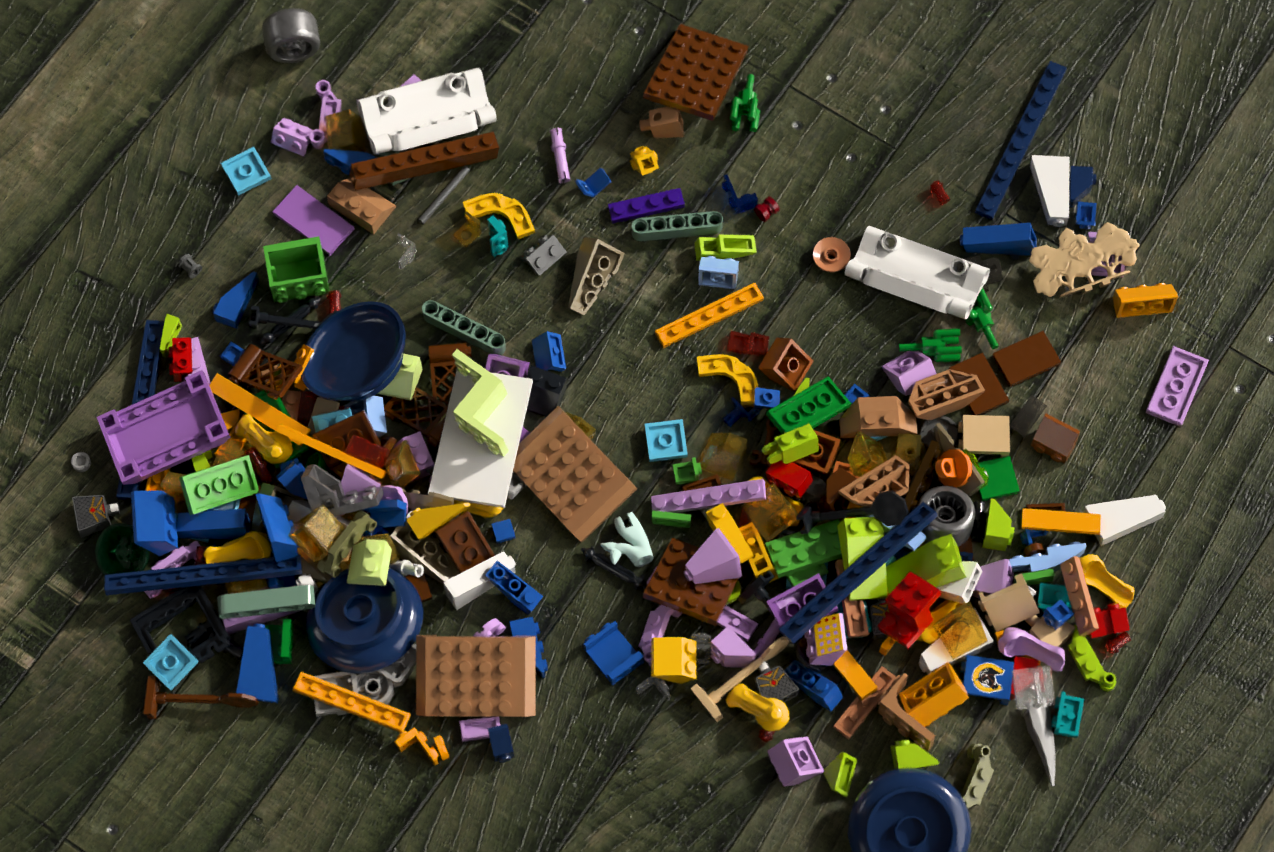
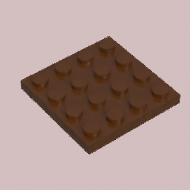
M672 537L643 593V598L716 626L739 578L694 584L692 580L689 582L684 575L685 565L698 551L699 547ZM745 565L741 567V574L744 570Z

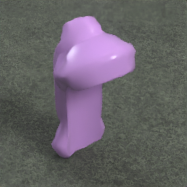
M1008 627L1004 630L1003 636L998 641L999 651L1007 657L1028 655L1044 662L1052 671L1057 672L1062 671L1065 664V652L1062 648L1041 641L1024 630Z

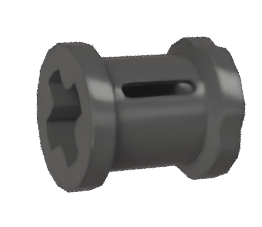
M190 254L184 255L177 263V266L183 268L191 279L195 278L202 270V266L196 264Z

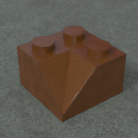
M842 467L833 472L827 479V495L818 503L820 510L847 509L850 501L840 495L839 490L857 478Z

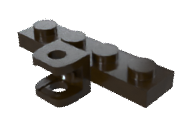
M934 440L931 441L918 471H915L909 484V491L905 498L908 508L907 515L917 507L919 494L923 495L933 487L934 477L931 475L934 467L932 466L934 461L939 460L941 455L939 442Z

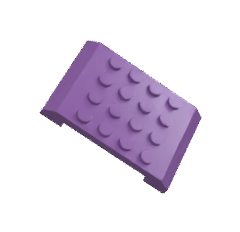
M203 370L185 377L186 381L120 411L111 410L97 417L119 477L124 485L138 483L216 448L230 438Z

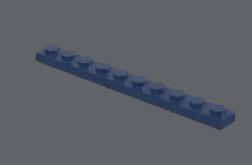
M1052 61L1049 62L976 209V214L993 220L1066 73L1067 67Z
M146 320L132 405L155 395L161 359L160 344L164 321ZM119 477L117 499L131 500V492L139 491L140 482L124 485Z
M922 502L904 518L900 525H896L781 626L779 628L780 633L794 644L938 517L937 512L925 502Z
M298 554L299 556L276 562L274 557L110 574L105 575V594L114 595L302 575L301 554Z

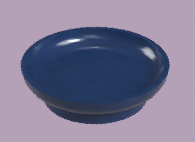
M369 301L345 307L326 319L316 329L306 344L314 349L301 375L306 387L317 396L332 401H360L382 391L395 378L403 360L406 334L399 314L387 304Z
M348 568L340 572L338 577H332L315 593V607L308 609L306 615L308 641L318 658L336 670L347 673L377 671L400 659L416 641V636L419 635L423 622L422 601L414 585L404 575L394 569H388L386 586L348 584Z
M901 768L878 776L860 792L850 812L848 838L852 852H967L971 840V821L963 798L947 780L927 770Z

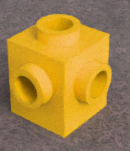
M647 146L638 147L634 152L630 153L632 158L630 164L633 170L638 171L642 176L659 169L658 157L655 151Z

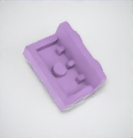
M283 118L273 128L271 143L304 156L307 145L310 143L309 135L313 130Z

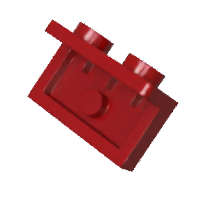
M190 337L172 338V346H169V358H173V364H169L170 375L174 376V382H182L181 374L193 373L192 340Z

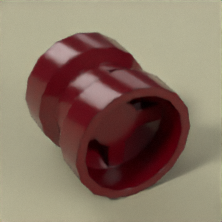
M768 196L762 204L754 207V211L760 220L766 222L772 214L779 212L780 208L776 201Z

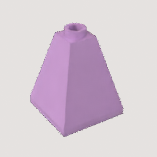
M347 463L341 485L344 495H346L347 492L357 490V492L364 491L369 486L380 487L381 481ZM350 513L342 514L339 516L347 517Z
M719 528L709 536L686 563V570L684 571L686 579L689 582L692 580L694 584L735 579L742 576L739 555Z
M1009 559L980 566L982 573L971 596L981 599L979 596L980 592H983L986 597L1013 585L1014 573Z

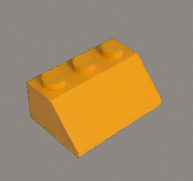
M1158 283L1155 286L1139 285L1136 288L1120 287L1115 290L1113 295L1116 318L1173 312L1178 299V293L1172 284Z
M946 662L899 693L905 712L924 727L929 726L934 720L946 715L951 709L963 704L969 698L964 685L949 662Z

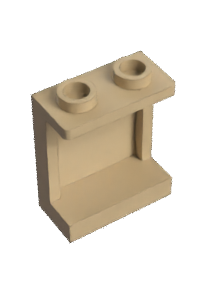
M963 415L962 422H958V433H962V439L958 440V449L960 448L964 454H1000V458L1009 456V416Z
M1022 573L1014 576L1017 583L986 597L983 592L979 593L981 598L978 601L982 612L987 611L985 618L989 626H994L996 632L1040 613Z

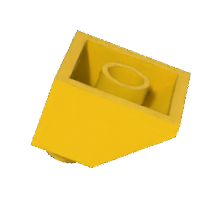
M683 637L651 638V677L678 684L697 679L696 641Z

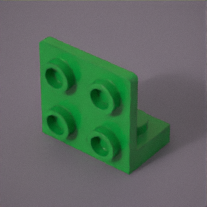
M283 619V625H265V628L270 630L274 664H291L294 628L292 620Z

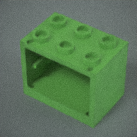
M319 236L263 246L269 286L274 302L283 303L289 299H304L312 295L322 296L330 292Z

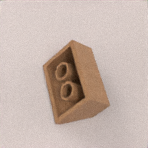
M351 177L338 182L327 196L330 207L373 235L396 208V205L369 188L355 190Z

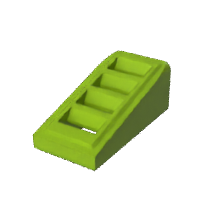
M169 314L165 316L160 344L161 354L165 358L169 355V346H172V338H177L182 328L180 319Z

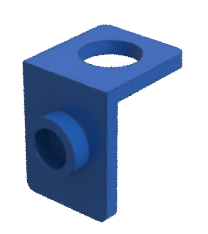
M599 168L586 181L577 179L575 182L584 195L594 198L611 183V180L605 171Z
M758 387L754 389V406L772 409L780 404V390Z

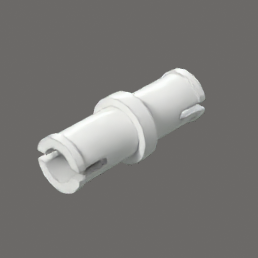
M390 558L389 568L398 571L404 576L409 574L420 577L424 572L422 565L413 564L409 560L401 561Z

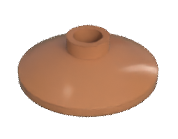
M824 238L814 247V262L824 271H840L850 261V249L839 238ZM832 255V256H834L835 258H834V259H829L828 257Z

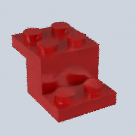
M910 571L886 597L885 601L890 612L877 625L878 629L909 649L934 621L929 608L941 595V591Z

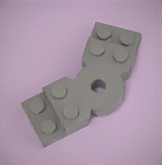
M413 644L396 662L377 671L360 673L358 676L355 673L337 672L314 677L387 705L393 697L394 687L402 686L414 671L413 668L416 665V644ZM371 685L378 686V689L374 692L368 690ZM314 699L317 716L336 713L337 716L350 714Z

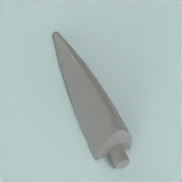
M1033 699L1025 701L1027 710L1023 713L1028 733L1042 759L1050 785L1053 787L1055 782V743L1048 706L1035 707Z

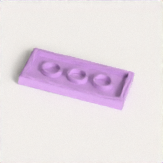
M1173 346L1145 413L1181 427L1209 360Z

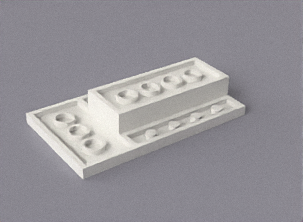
M458 370L456 371L428 494L429 492H434L452 497L458 501L505 508L533 384L532 379L492 373L502 380L507 395L484 422V425L503 438L508 448L507 454L503 457L499 453L495 455L488 449L489 446L484 442L483 444L478 443L473 438V434L470 432L466 434L458 427L459 424L455 421L456 417L453 411L473 388L475 383L469 375L465 377Z

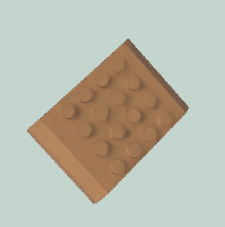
M559 406L519 443L513 471L580 542L589 537L638 489Z
M417 635L416 715L535 716L536 636Z

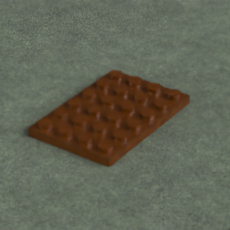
M680 24L653 74L643 98L713 121L748 52L749 46Z

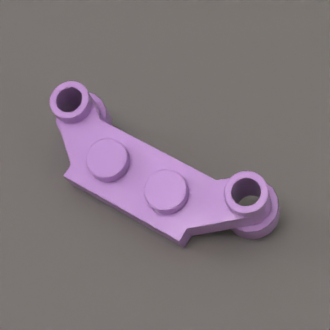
M320 80L316 84V92L322 99L319 129L311 131L309 135L310 142L316 149L323 148L324 144L331 137L338 135L342 102L341 99H337L332 93L330 83L326 80Z
M194 541L187 547L182 546L173 550L168 557L156 562L151 570L181 567L191 559H194L197 564H202L206 562L203 555L206 549L202 548L197 541ZM162 589L145 591L149 598H155L161 593Z
M663 605L650 612L638 646L643 650L644 660L648 662L650 667L651 638L663 637L670 616L679 617L682 614Z

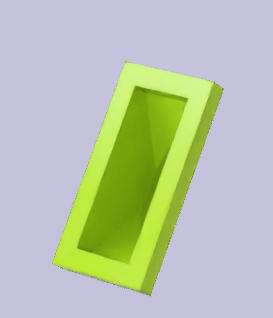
M841 752L823 769V774L831 790L844 797H848L857 759L845 752Z

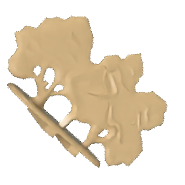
M1108 222L1098 230L1094 243H1088L1085 236L1081 234L1075 235L1072 230L1065 228L1058 238L1060 245L1058 249L1044 245L1035 247L1031 251L1032 255L1029 262L1034 267L1041 269L1040 273L1033 280L1036 292L1052 297L1058 288L1064 285L1069 287L1070 291L1061 294L1059 298L1080 291L1082 295L1093 289L1092 287L1097 285L1100 288L1108 286L1111 280L1131 273L1127 270L1116 274L1114 269L1119 263L1125 266L1134 265L1137 260L1135 251L1140 244L1137 243L1136 239L1130 238L1128 231L1117 228ZM1115 255V261L1111 263L1112 266H1109L1108 260L1110 256ZM1121 256L1122 260L1118 262V257ZM1099 266L1107 269V277L1094 282L1091 275L1092 269ZM1063 276L1066 277V279H1067L1066 282H1064V281L1062 280V277H1063ZM1086 277L1089 284L1074 288V278Z

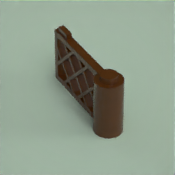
M467 343L429 346L432 394L435 399L439 398L440 402H444L447 406L449 403L445 399L452 392L453 386H448L444 380L450 374L455 377L456 374L452 371L457 367L454 364L455 360L452 354L458 349L466 356L472 357L471 346H467ZM434 368H443L447 373L440 379L435 375ZM441 384L449 389L443 398L436 393L437 388ZM438 408L434 409V415H438Z
M249 344L227 375L229 377L228 380L236 385L246 384L268 393V397L277 400L278 397L283 398L303 370V367L300 364L262 351L255 345ZM264 358H268V363L261 365ZM281 363L280 368L273 370V366ZM269 368V373L261 374V371ZM294 368L291 374L286 375V371ZM257 373V378L249 380L252 375ZM282 373V378L274 379V376ZM270 378V383L263 385L262 381ZM283 383L281 389L277 391L275 386Z
M417 387L411 401L392 397L384 406L385 416L392 421L397 419L416 432H421L423 436L428 438L427 442L434 448L436 446L439 447L448 406ZM417 400H428V405L418 407ZM415 401L414 408L405 409L404 403ZM396 404L402 405V410L393 411L391 408ZM432 409H443L440 414L432 416ZM429 410L430 416L419 418V411ZM416 412V419H406L405 414ZM430 421V426L426 430L420 427V423Z

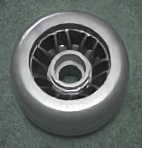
M289 8L271 14L263 23L262 33L266 52L271 59L277 62H300L312 57L319 49L320 37L316 19L313 14L304 9Z
M938 486L926 491L919 499L917 507L922 502H925L937 512L938 517L922 530L927 537L924 543L927 544L934 539L951 534L958 547L964 544L971 535L975 519V507L970 497L962 490L951 486Z

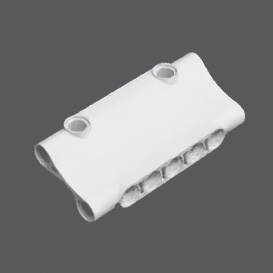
M479 68L456 74L449 73L381 91L377 95L357 100V108L364 122L374 155L391 150L401 151L477 130L478 126L497 121L496 112L488 101L483 75ZM457 78V84L453 87L452 81ZM388 97V103L383 105L384 98Z
M871 226L866 228L854 259L848 262L845 269V276L861 281L863 284L965 320L969 317L975 300L990 273L989 268ZM894 238L895 245L890 248L889 240ZM962 262L964 269L958 272L957 265Z

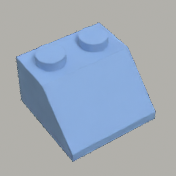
M713 256L701 257L698 285L736 289L739 261L731 258L717 259Z
M372 396L360 401H351L341 407V410L351 408L352 415L365 410L377 437L387 433L383 397Z

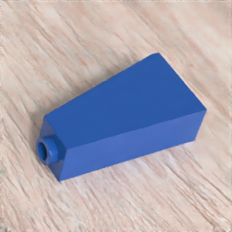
M1031 223L963 228V235H960V244L964 246L966 253L1032 255V249L1037 247V238Z
M246 509L202 511L190 515L189 512L178 513V520L176 522L179 538L235 540L250 532L251 526Z
M254 623L253 626H247L236 693L254 696L258 701L278 703L270 630L265 628L264 624Z

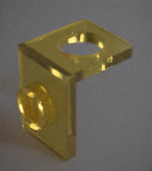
M466 212V223L454 233V237L465 247H468L481 234V223L475 216ZM463 231H470L472 236L465 240L461 237V233Z

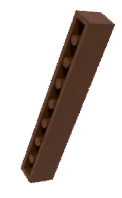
M489 132L352 163L350 177L354 189L360 190L495 159L498 156L499 145L494 132Z

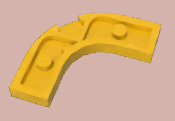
M489 193L463 202L469 221L487 214H501L511 223L517 239L535 233L526 209L514 198L511 199L499 193Z
M718 354L697 357L699 377L724 375L733 379L739 389L741 408L756 407L754 406V389L758 387V382L749 366L739 361L738 358L729 355Z

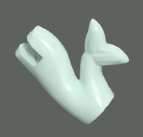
M632 512L627 513L629 523L631 524L628 528H625L620 516L615 518L614 523L618 533L631 545L613 542L601 543L602 548L610 552L611 562L615 565L620 556L625 554L636 567L650 563L654 558L652 550L636 516Z

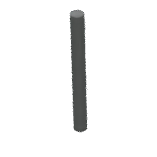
M464 166L418 219L421 224H425L470 171L467 166Z

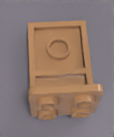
M905 673L902 676L898 675L891 685L893 686L890 691L885 690L880 696L878 713L883 716L882 719L887 724L896 726L902 736L910 737L914 741L913 743L928 752L933 746L935 735L899 706L896 697L906 686L908 675Z

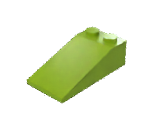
M875 517L846 518L837 525L844 571L884 537L883 524ZM886 562L848 595L849 601L883 599L888 596Z
M951 534L934 539L886 566L889 594L910 571L936 588L966 578L957 543Z

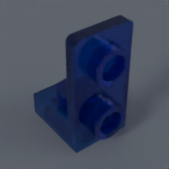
M728 174L724 175L723 182H721L724 193H728L730 197L728 198L731 209H735L736 214L751 210L758 205L756 193L744 194L737 198Z

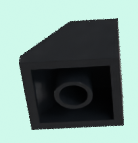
M531 365L526 378L533 380L527 410L547 417L560 405L567 389V378Z

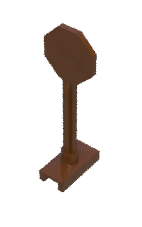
M148 676L143 714L148 715V719L156 720L158 704H166V702L223 703L234 707L250 708L258 705V700L254 696L243 693H227L220 697L215 695L167 694L166 692H159L161 681L156 676Z

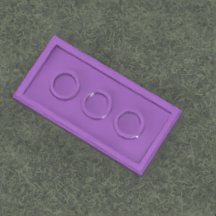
M298 185L273 210V214L306 239L319 236L322 250L329 256L354 230V226Z

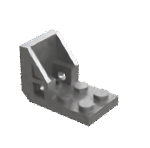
M316 464L308 465L301 476L312 514L321 519L378 506L384 494L382 486H369L364 491L357 492V490H353L344 495L341 482Z

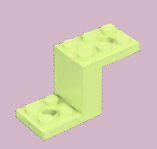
M456 349L452 356L455 360L454 364L458 367L457 370L463 376L469 375L473 378L472 381L475 385L453 411L456 417L455 421L466 434L470 432L478 443L483 444L484 442L489 446L488 449L495 455L499 453L504 457L508 452V448L503 438L486 427L484 422L506 397L507 391L502 380Z

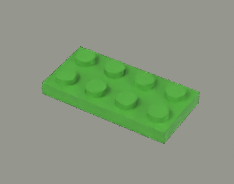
M249 455L179 477L190 515L260 492Z
M839 519L815 526L808 534L797 532L766 542L765 547L778 578L842 558L837 525L840 523Z

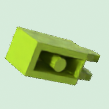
M809 423L775 437L774 442L766 444L762 448V452L765 455L770 454L767 457L770 464L781 460L783 463L789 464L818 452V436Z

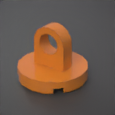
M949 449L939 457L935 464V469L943 485L960 488L971 477L972 463L969 456L961 450Z

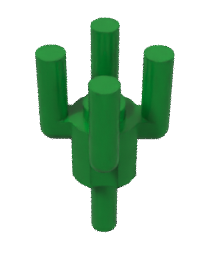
M752 74L747 75L745 89L739 92L738 97L732 99L729 119L733 121V131H739L741 115H748V120L751 121L750 131H757L760 110L757 108V93L752 91L754 75Z
M982 287L976 298L978 306L971 310L969 317L965 321L969 326L974 324L977 333L984 332L993 350L998 348L999 345L990 329L994 326L990 313L992 305Z
M960 329L935 330L933 337H921V343L899 344V352L921 351L926 356H933L935 362L960 361L962 346L945 347L948 344H959L958 336H960Z

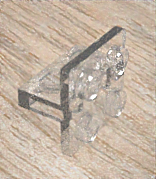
M1051 666L1012 670L1016 708L1018 710L1046 708L1047 706L1055 705Z

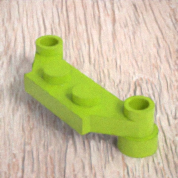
M1075 624L1071 644L1067 646L1069 652L1086 681L1091 680L1098 683L1103 691H1112L1116 685L1115 675L1104 671L1086 636H1079L1077 625Z

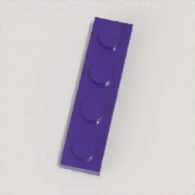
M680 188L608 204L612 224L685 207Z

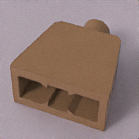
M671 107L653 109L649 111V119L640 120L641 131L651 130L654 138L684 137L683 119L680 110Z

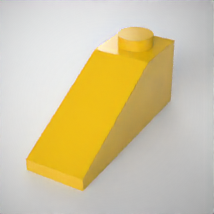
M461 503L425 509L417 508L410 513L411 517L406 521L418 539H424L471 505L469 503Z
M723 503L706 511L709 526L713 531L717 528L721 530L738 553L740 564L754 557L734 519Z
M754 521L740 527L739 530L754 557L749 559L755 577L764 576L768 571H771L775 577L770 582L778 579Z

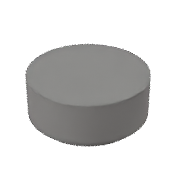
M78 452L72 456L71 465L75 471L85 472L91 466V459L85 452Z

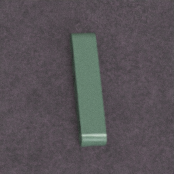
M717 211L638 218L632 223V237L636 241H650L714 235L722 231L723 217ZM717 221L718 224L713 225L710 222ZM693 223H699L700 225H699V226H693L692 224H693ZM676 224L681 225L680 228H675L673 226ZM661 226L662 229L656 230L655 227ZM643 228L644 231L638 232L636 229Z
M429 300L422 305L423 318L427 323L490 354L502 355L505 352V338L500 333L435 301ZM429 310H435L433 314L427 313ZM445 318H451V319H452V320L449 321V322H444V321H443ZM467 326L468 329L460 330V327ZM479 334L485 335V336H484L483 338H481V339H479V338L476 337V336L479 335ZM496 342L501 343L498 347L493 346Z
M312 585L225 594L217 598L219 618L222 619L306 610L315 607L314 587Z

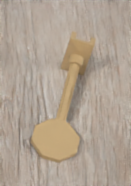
M784 636L779 638L765 650L760 658L752 661L710 694H707L698 684L694 685L691 690L715 721L719 722L723 716L716 703L721 700V697L759 668L764 661L775 657L784 650L790 641Z

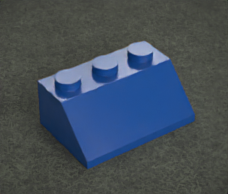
M163 491L131 492L134 543L158 556L177 549L178 535L174 497Z
M260 493L256 494L260 515L275 561L279 562L299 556L297 548L300 547L297 536L293 537L292 532L295 531L292 520L288 521L287 516H290L287 504L283 505L281 498Z

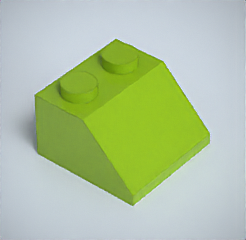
M992 498L987 511L982 548L1006 551L1007 545L1011 546L1014 527H1011V518L999 503Z
M907 739L895 741V745H890L895 770L939 764L936 758Z

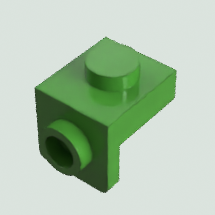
M693 457L690 462L673 464L676 485L699 480V474H702L701 464L696 462V457Z

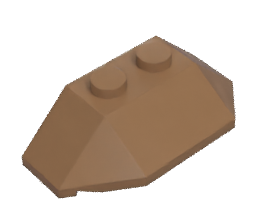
M949 369L916 381L908 403L917 418L933 420L965 408L982 395L985 389L977 375Z
M897 396L858 397L839 419L840 438L917 435L915 414Z
M895 455L840 489L839 494L861 507L871 506L880 492L894 491L899 496H902L909 491V464Z

